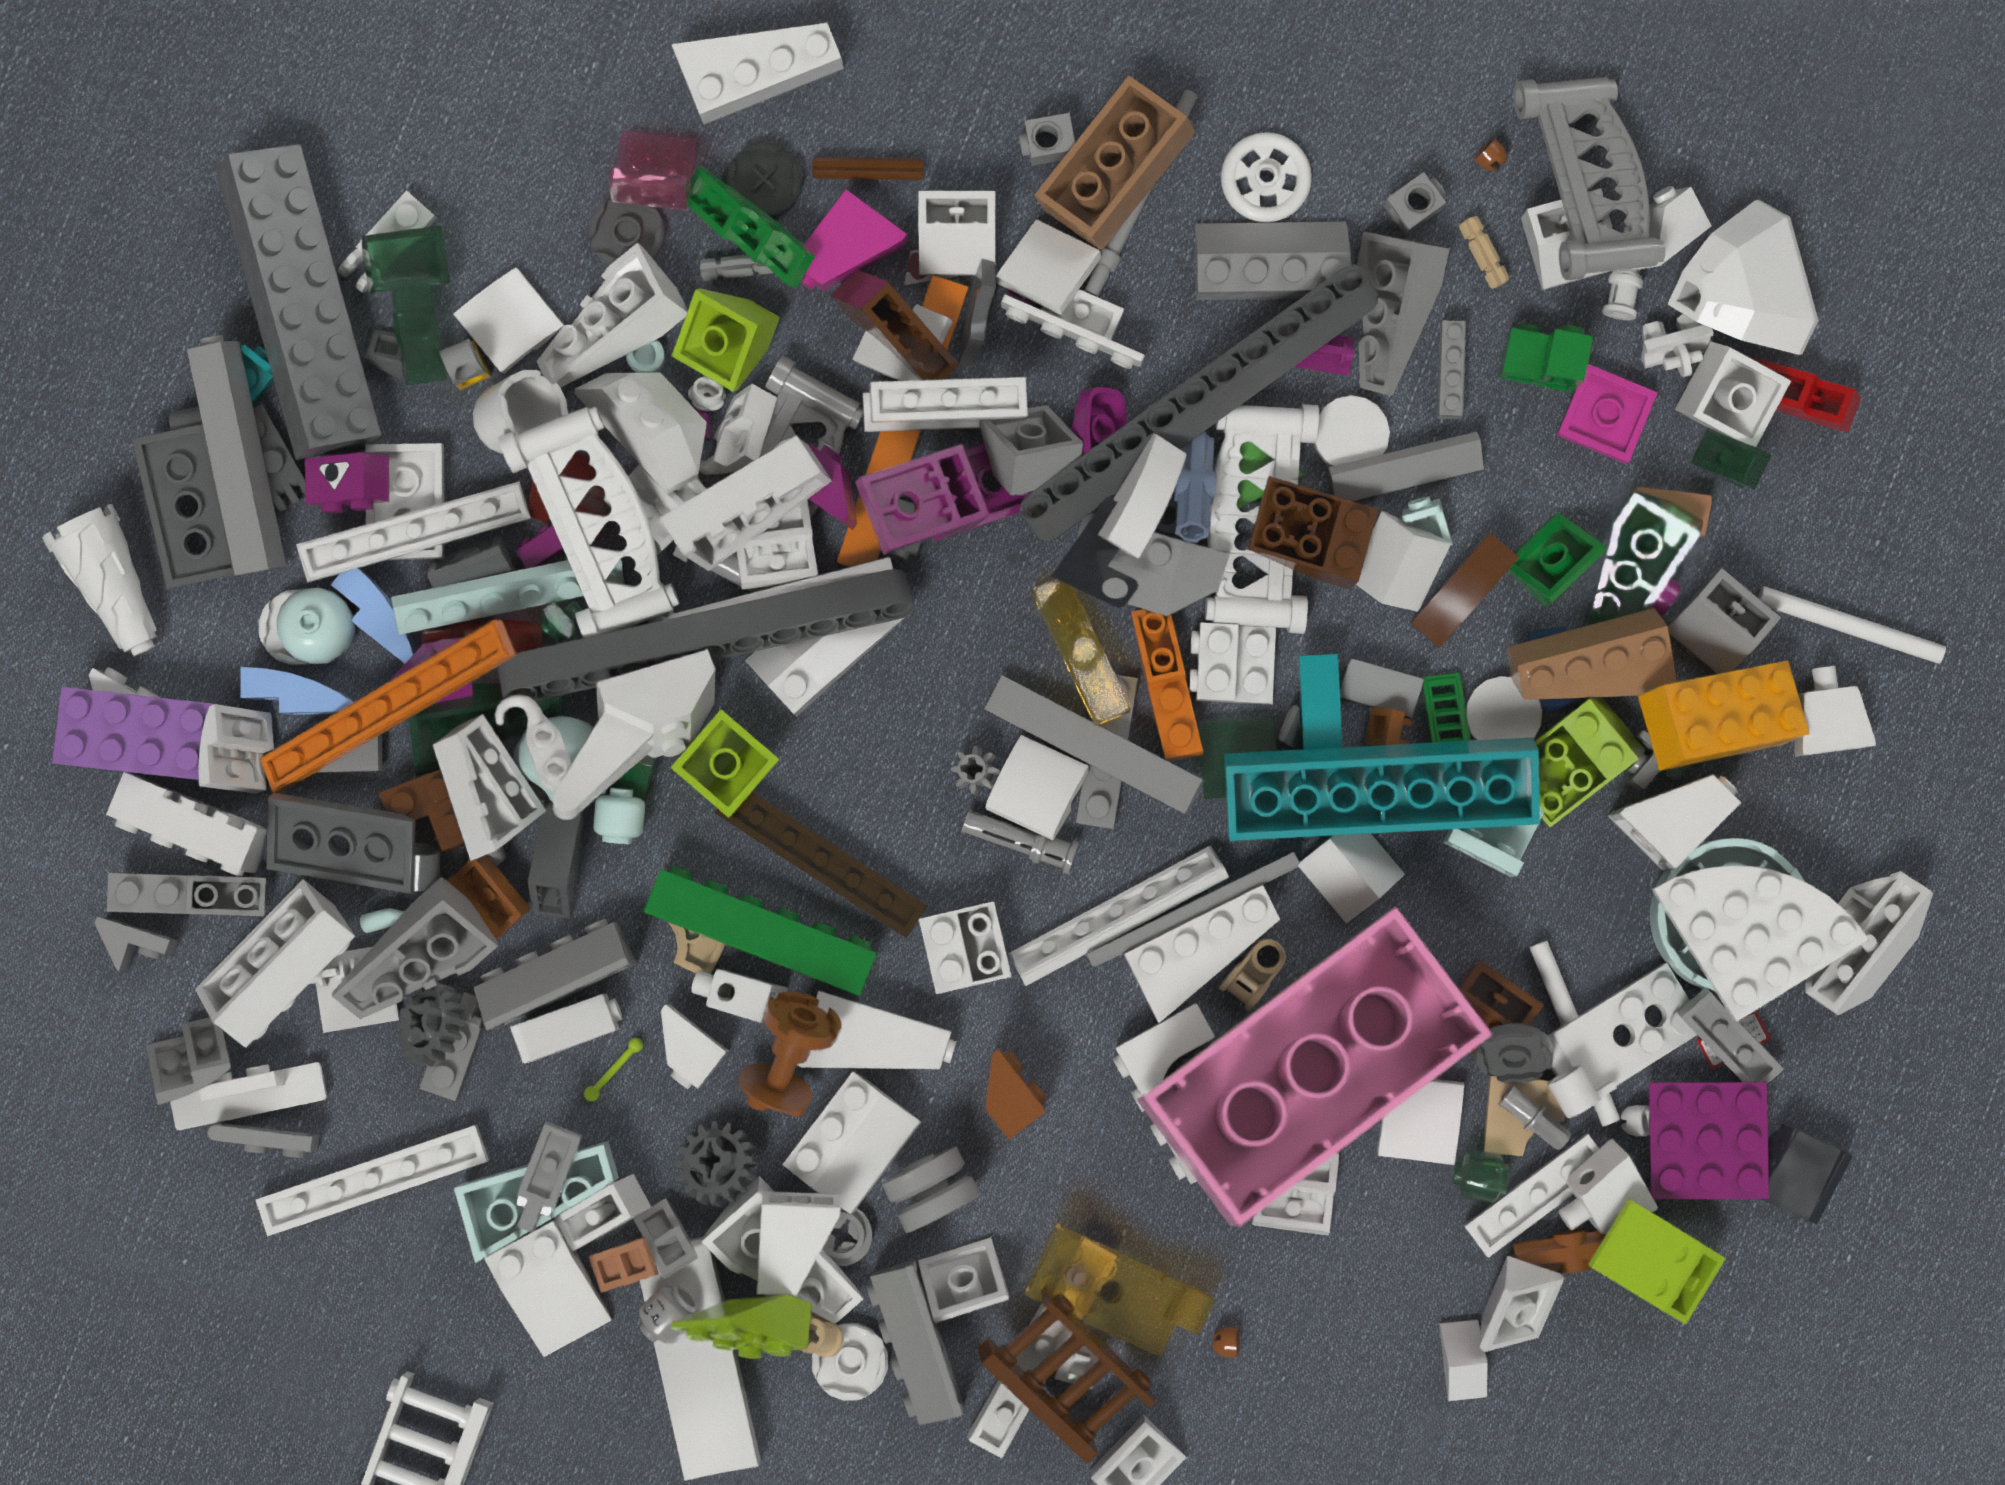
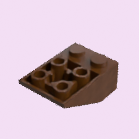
M1268 476L1248 550L1313 579L1350 589L1359 582L1378 509Z

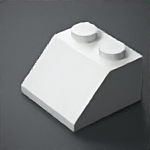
M1710 342L1703 355V361H1700L1675 410L1718 433L1755 449L1791 380L1731 347Z

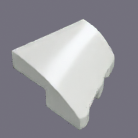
M753 384L737 393L733 397L726 415L713 437L718 442L715 453L707 460L701 461L699 472L705 475L735 472L757 460L760 456L778 397Z

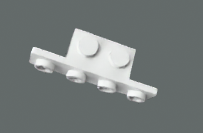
M1080 289L1061 315L1043 306L1040 310L1007 295H1004L1001 301V307L1007 310L1005 314L1007 317L1026 324L1028 319L1042 325L1040 329L1042 332L1061 339L1062 335L1077 340L1075 344L1077 347L1089 353L1096 354L1100 350L1112 355L1110 360L1127 369H1131L1133 365L1141 367L1144 361V354L1112 341L1124 308Z
M315 1062L271 1072L269 1064L248 1068L246 1069L247 1077L233 1080L231 1072L225 1073L202 1089L170 1101L175 1128L183 1130L327 1099V1091L321 1063Z

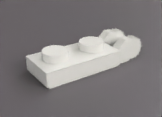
M406 190L358 243L357 249L351 252L346 260L343 261L338 272L342 276L347 277L356 270L366 257L369 258L375 265L370 267L356 283V288L360 292H366L383 273L387 274L431 226L436 220L435 215Z

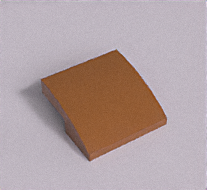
M488 855L472 861L469 859L455 875L447 879L451 885L471 901L496 940L501 938L531 910Z

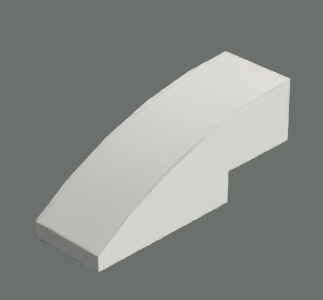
M1153 434L1113 499L1118 503L1098 535L1129 555L1139 559L1166 509L1187 454L1157 434Z

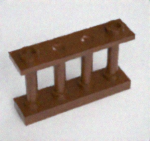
M1045 1286L1040 1290L1044 1306L1047 1309L1007 1345L1002 1344L998 1347L990 1338L985 1340L978 1347L981 1364L1075 1454L1088 1464L1098 1455L1094 1441L1096 1438L1095 1432L1136 1395L1149 1408L1155 1404L1150 1389L1153 1383L1141 1369L1137 1368L1133 1371L1073 1313L1075 1310L1074 1306L1061 1292L1055 1295ZM1059 1320L1073 1335L1033 1371L1030 1369L1026 1372L1016 1364L1018 1362L1016 1357ZM1085 1345L1099 1360L1059 1396L1055 1394L1051 1397L1042 1389L1044 1387L1043 1382ZM1111 1370L1125 1385L1085 1421L1081 1419L1077 1422L1069 1414V1407Z

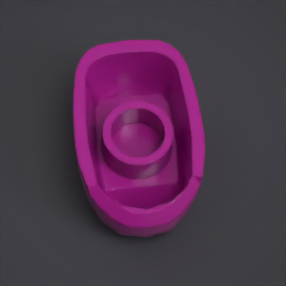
M1095 387L1081 391L1074 408L1075 414L1071 431L1083 442V456L1128 423L1126 403L1121 392L1108 387Z

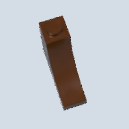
M856 270L830 295L853 323L859 325L879 340L920 381L944 380L959 365L889 282Z

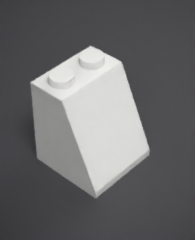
M1714 775L1616 809L1608 817L1661 870L1676 869L1741 802L1734 796L1738 792L1737 789L1726 778L1720 776L1717 779Z

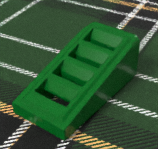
M1460 673L1421 677L1424 679L1422 691L1429 743L1471 741ZM1452 685L1453 692L1432 695L1431 687ZM1454 700L1455 707L1435 710L1434 702ZM1456 715L1457 722L1437 725L1436 717ZM1458 730L1459 737L1440 739L1439 732Z

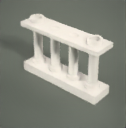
M1026 377L870 382V393H863L864 432L980 428V419L1027 417Z
M407 1371L401 1375L400 1380L394 1378L386 1396V1400L390 1401L391 1404L361 1485H374L377 1476L400 1485H464L494 1403L479 1398L473 1403V1406L466 1405L463 1408L410 1388L414 1373ZM404 1403L458 1422V1427L464 1429L459 1443L453 1441L452 1444H448L397 1425ZM390 1440L446 1459L445 1464L451 1465L446 1480L439 1478L436 1481L384 1462L383 1459Z

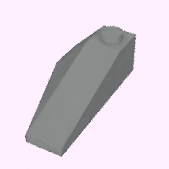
M441 877L408 907L332 992V997L356 1017L362 1019L401 1002L403 996L423 987L425 990L437 986V981L455 973L459 976L472 970L498 947V942L471 901Z

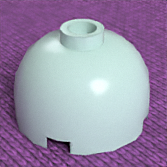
M321 587L305 588L290 595L281 605L276 619L277 635L284 649L294 658L310 664L329 663L351 646L355 634V624L351 621L354 614L347 602L337 593Z

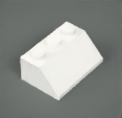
M852 1072L782 1165L818 1193L840 1195V1207L849 1214H853L921 1124V1121L865 1077Z

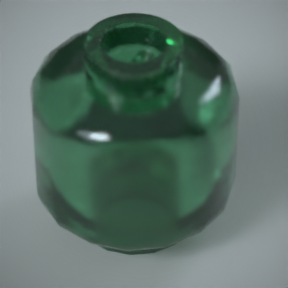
M1468 1150L1464 1154L1463 1162L1455 1161L1453 1184L1460 1185V1194L1466 1200L1494 1203L1499 1199L1500 1194L1506 1195L1510 1164H1505L1502 1155L1499 1153Z

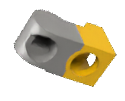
M466 339L439 351L453 384L459 390L491 377L479 347L474 340Z

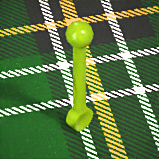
M632 1038L628 1043V1049L594 1086H589L585 1089L584 1097L586 1100L595 1101L599 1098L600 1090L633 1053L642 1050L643 1042L641 1039Z

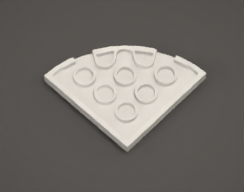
M1752 866L1706 868L1669 879L1651 889L1735 1022H1738L1869 940L1857 922L1828 895L1793 876L1770 869Z

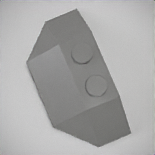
M1091 512L1082 519L1077 538L1095 513ZM1154 531L1139 559L1120 549L1108 566L1137 580L1138 589L1127 604L1170 616L1219 590L1229 554ZM1118 578L1108 579L1102 587L1103 592L1110 598H1121L1128 591L1127 584Z

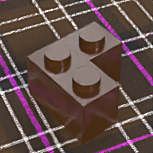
M441 769L379 792L385 811L404 814L409 818L416 819L415 824L430 819L442 851L450 852L466 846Z

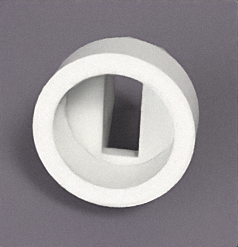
M1634 1105L1624 1109L1620 1118L1627 1120V1122L1621 1124L1622 1129L1629 1135L1648 1136V1106Z

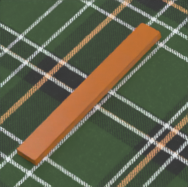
M932 275L922 307L946 316L953 321L942 344L948 351L969 287ZM922 430L880 431L866 475L912 461ZM860 493L855 505L857 525L853 530L848 527L837 559V564L846 567L878 560L882 550Z
M502 620L491 621L259 758L273 793L285 791L516 656Z

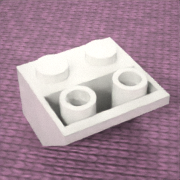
M1601 188L1590 191L1597 195L1603 196ZM1562 200L1527 209L1521 220L1542 290L1581 280H1565L1560 270V245L1564 241H1573ZM1609 214L1597 222L1612 229ZM1609 271L1586 273L1584 278L1592 277Z
M919 191L920 275H976L981 259L993 261L995 265V191Z
M994 901L919 919L936 994L1012 977Z

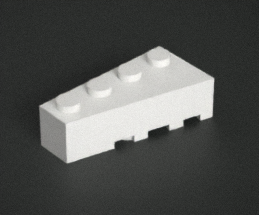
M827 23L671 44L703 124L844 69L840 53Z

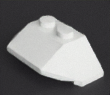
M605 373L575 388L577 397L589 409L596 406L604 426L666 494L698 478L707 422L661 373Z
M1901 871L1890 874V877L1875 879L1850 887L1838 903L1857 922L1869 940L1806 979L1805 988L1807 995L1836 1015H1840L1872 998L1919 938L1933 893Z

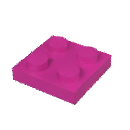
M1588 364L1585 380L1574 391L1556 436L1627 465L1630 462L1658 392Z

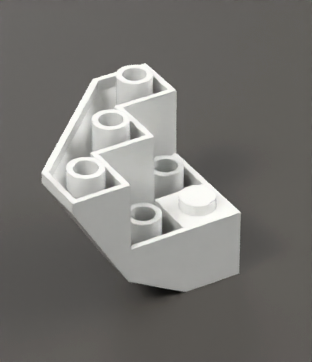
M1755 200L1710 234L1684 268L1668 302V305L1693 320L1739 340L1798 355L1803 354L1819 321L1791 219L1788 215L1761 200Z

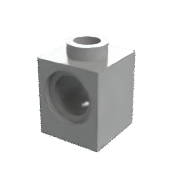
M1070 113L1025 121V132L1019 133L1022 156H1030L1031 166L1061 161L1075 144ZM1049 132L1055 135L1057 142L1050 148H1043L1038 145L1036 138L1042 133Z
M1423 172L1389 196L1383 207L1402 233L1407 236L1442 211L1446 204V201L1443 199L1446 193L1434 177L1429 180ZM1413 194L1422 195L1427 201V208L1424 210L1413 209L1408 203V197Z

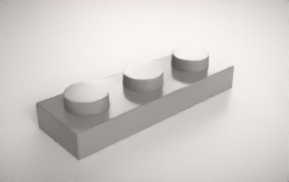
M1704 988L1677 1012L1687 1025L1742 1082L1765 1081L1768 1084L1784 1070L1781 1064L1740 1021L1735 1022L1723 1003L1709 989Z

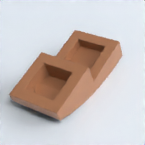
M646 1237L588 1256L601 1293L659 1274Z

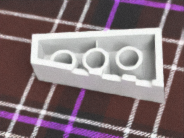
M795 436L792 439L788 438L781 441L772 451L660 517V520L682 554L707 571H710L828 485L832 480L810 447L798 436Z
M123 772L106 815L117 819L114 826L134 834L137 833L138 829L152 834L150 840L168 848H172L174 843L187 849L185 853L187 856L206 863L209 858L222 864L220 869L240 877L243 876L244 872L256 873L267 847V828L132 773Z
M1261 885L1123 953L1156 1021L1160 1023L1277 923L1280 918L1264 886Z

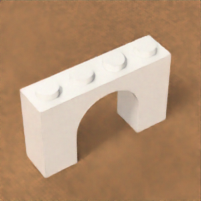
M1197 1003L1191 1004L1115 1047L1118 1055L1112 1059L1121 1076L1125 1078L1130 1075L1137 1089L1132 1091L1131 1094L1141 1112H1144V1109L1137 1099L1164 1079L1170 1065L1179 1057L1215 1038ZM1155 1124L1150 1125L1160 1146L1168 1143ZM1168 1143L1174 1154V1157L1169 1159V1162L1179 1180L1187 1177L1189 1183L1193 1184L1196 1182V1179Z

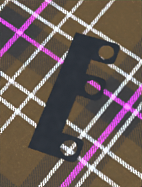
M1213 460V470L1216 464L1215 460ZM1114 494L1106 497L1051 577L1109 605L1121 608L1127 605L1138 589V582L1136 579L1108 566L1120 548L1098 535L1118 503L1113 500L1116 496ZM1170 498L1167 505L1173 506L1177 510V501ZM1176 522L1168 525L1158 523L1156 528L1165 533L1172 534L1175 533ZM1111 578L1121 579L1127 584L1128 591L1121 598H1110L1103 592L1104 582Z

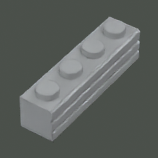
M1442 320L1440 323L1437 418L1461 419L1463 417L1466 321Z

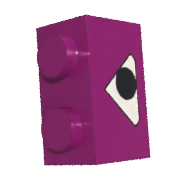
M359 452L305 459L306 505L321 506L322 513L338 514L345 512V506H350L351 510L366 511L374 510V503L390 502L389 456Z

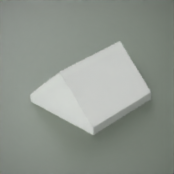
M1381 511L1373 528L1359 582L1356 585L1382 604L1419 611L1451 542L1410 523H1404L1402 519Z
M1371 833L1332 835L1299 862L1300 864L1298 865L1345 923H1348L1381 898L1405 875Z
M991 1237L918 1260L934 1323L1009 1299V1292Z
M1507 1256L1482 1314L1479 1348L1483 1352L1539 1338L1565 1278L1560 1273Z
M1143 1414L1090 1469V1475L1097 1485H1161L1187 1457Z

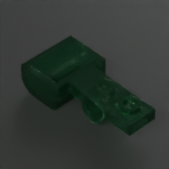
M442 226L363 236L362 253L369 293L391 291L394 305L393 328L397 344L401 350L406 386L446 380L444 363L439 352L442 348L432 285L450 283Z

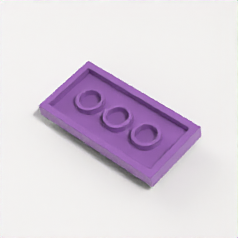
M61 687L52 764L199 780V751L202 730L209 706L214 704Z

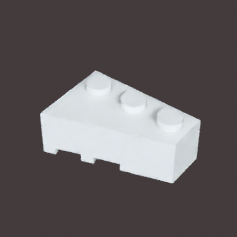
M483 714L458 725L433 744L470 861L496 851L546 812Z

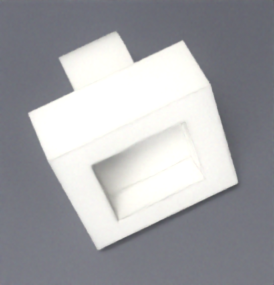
M1084 1345L1056 1370L1055 1379L1073 1384L1099 1359Z

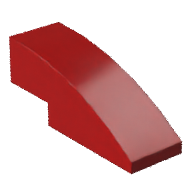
M1749 357L1791 380L1776 410L1845 433L1849 432L1861 401V396L1856 389L1820 380L1816 374Z

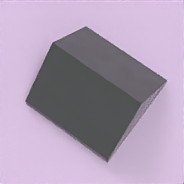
M498 534L445 556V559L432 561L427 576L433 588L513 572L514 568L501 534Z

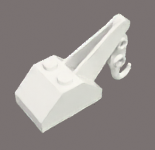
M707 649L597 682L599 721L573 764L570 761L559 729L542 713L541 708L532 698L518 694L502 700L496 709V723L498 725L504 723V714L509 708L520 707L526 712L528 717L526 744L539 781L545 788L554 791L553 810L556 816L564 820L573 819L646 755L653 758L662 755L672 757L682 753L685 748L689 747L695 740L714 705L715 667Z

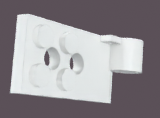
M1668 963L1659 965L1548 1034L1553 1044V1065L1551 1067L1556 1077L1549 1081L1547 1085L1567 1118L1574 1117L1591 1108L1602 1097L1615 1090L1617 1085L1697 1035L1677 1013L1690 1000ZM1650 1005L1657 1006L1662 1014L1661 1022L1656 1027L1650 1026L1645 1020V1010ZM1620 1024L1626 1026L1630 1031V1041L1624 1047L1617 1045L1613 1039V1031Z

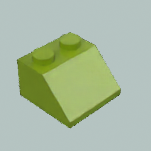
M720 710L670 768L730 818L777 764L779 759L728 714Z

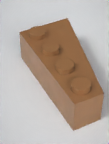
M1655 608L1506 647L1512 681L1524 700L1640 696L1662 685L1677 682L1668 626Z

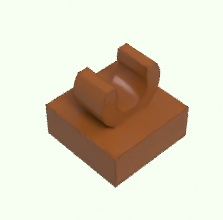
M1371 707L1364 745L1408 744V741L1400 739L1402 726L1412 727L1413 722L1404 718L1405 712Z

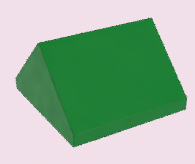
M1557 513L1515 553L1519 558L1508 571L1545 608L1561 595L1607 548L1566 517Z

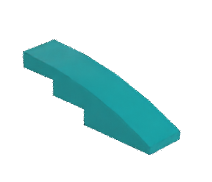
M1338 654L1299 656L1301 750L1341 748L1342 730Z

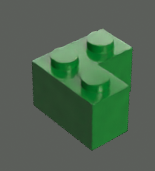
M1519 324L1518 328L1512 327L1506 336L1498 378L1573 393L1584 382L1593 336L1584 335V329L1576 326L1562 325L1561 330L1554 329L1550 335L1540 333L1541 328L1533 325Z

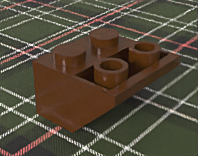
M1474 960L1456 985L1489 1030L1505 1024H1524L1530 1026L1544 1006L1481 960ZM1476 1047L1473 1050H1471V1052H1473L1475 1055Z

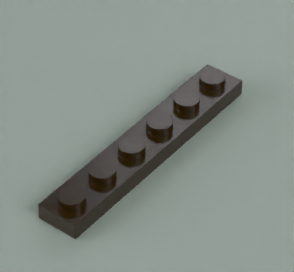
M753 792L730 818L718 808L714 812L906 938L928 907Z

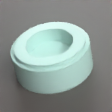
M654 340L626 354V359L631 369L636 373H657L664 365L665 352L659 341Z

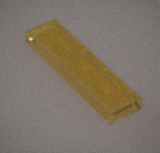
M1057 579L1033 587L1031 594L1094 725H1099L1129 713L1131 706L1074 588Z

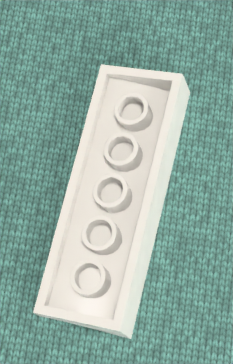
M703 1237L690 1239L698 1259L666 1279L658 1269L659 1274L640 1280L644 1301L649 1299L662 1286L673 1288L680 1286L686 1290L697 1304L695 1313L725 1301L715 1255L701 1242ZM686 1333L673 1344H665L659 1340L654 1342L684 1480L758 1467L761 1458L736 1349H715L712 1347L713 1342L711 1341L697 1342L686 1339Z

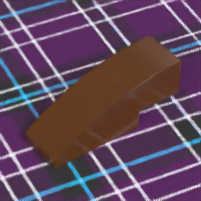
M1489 533L1410 624L1440 648L1519 557L1494 535Z

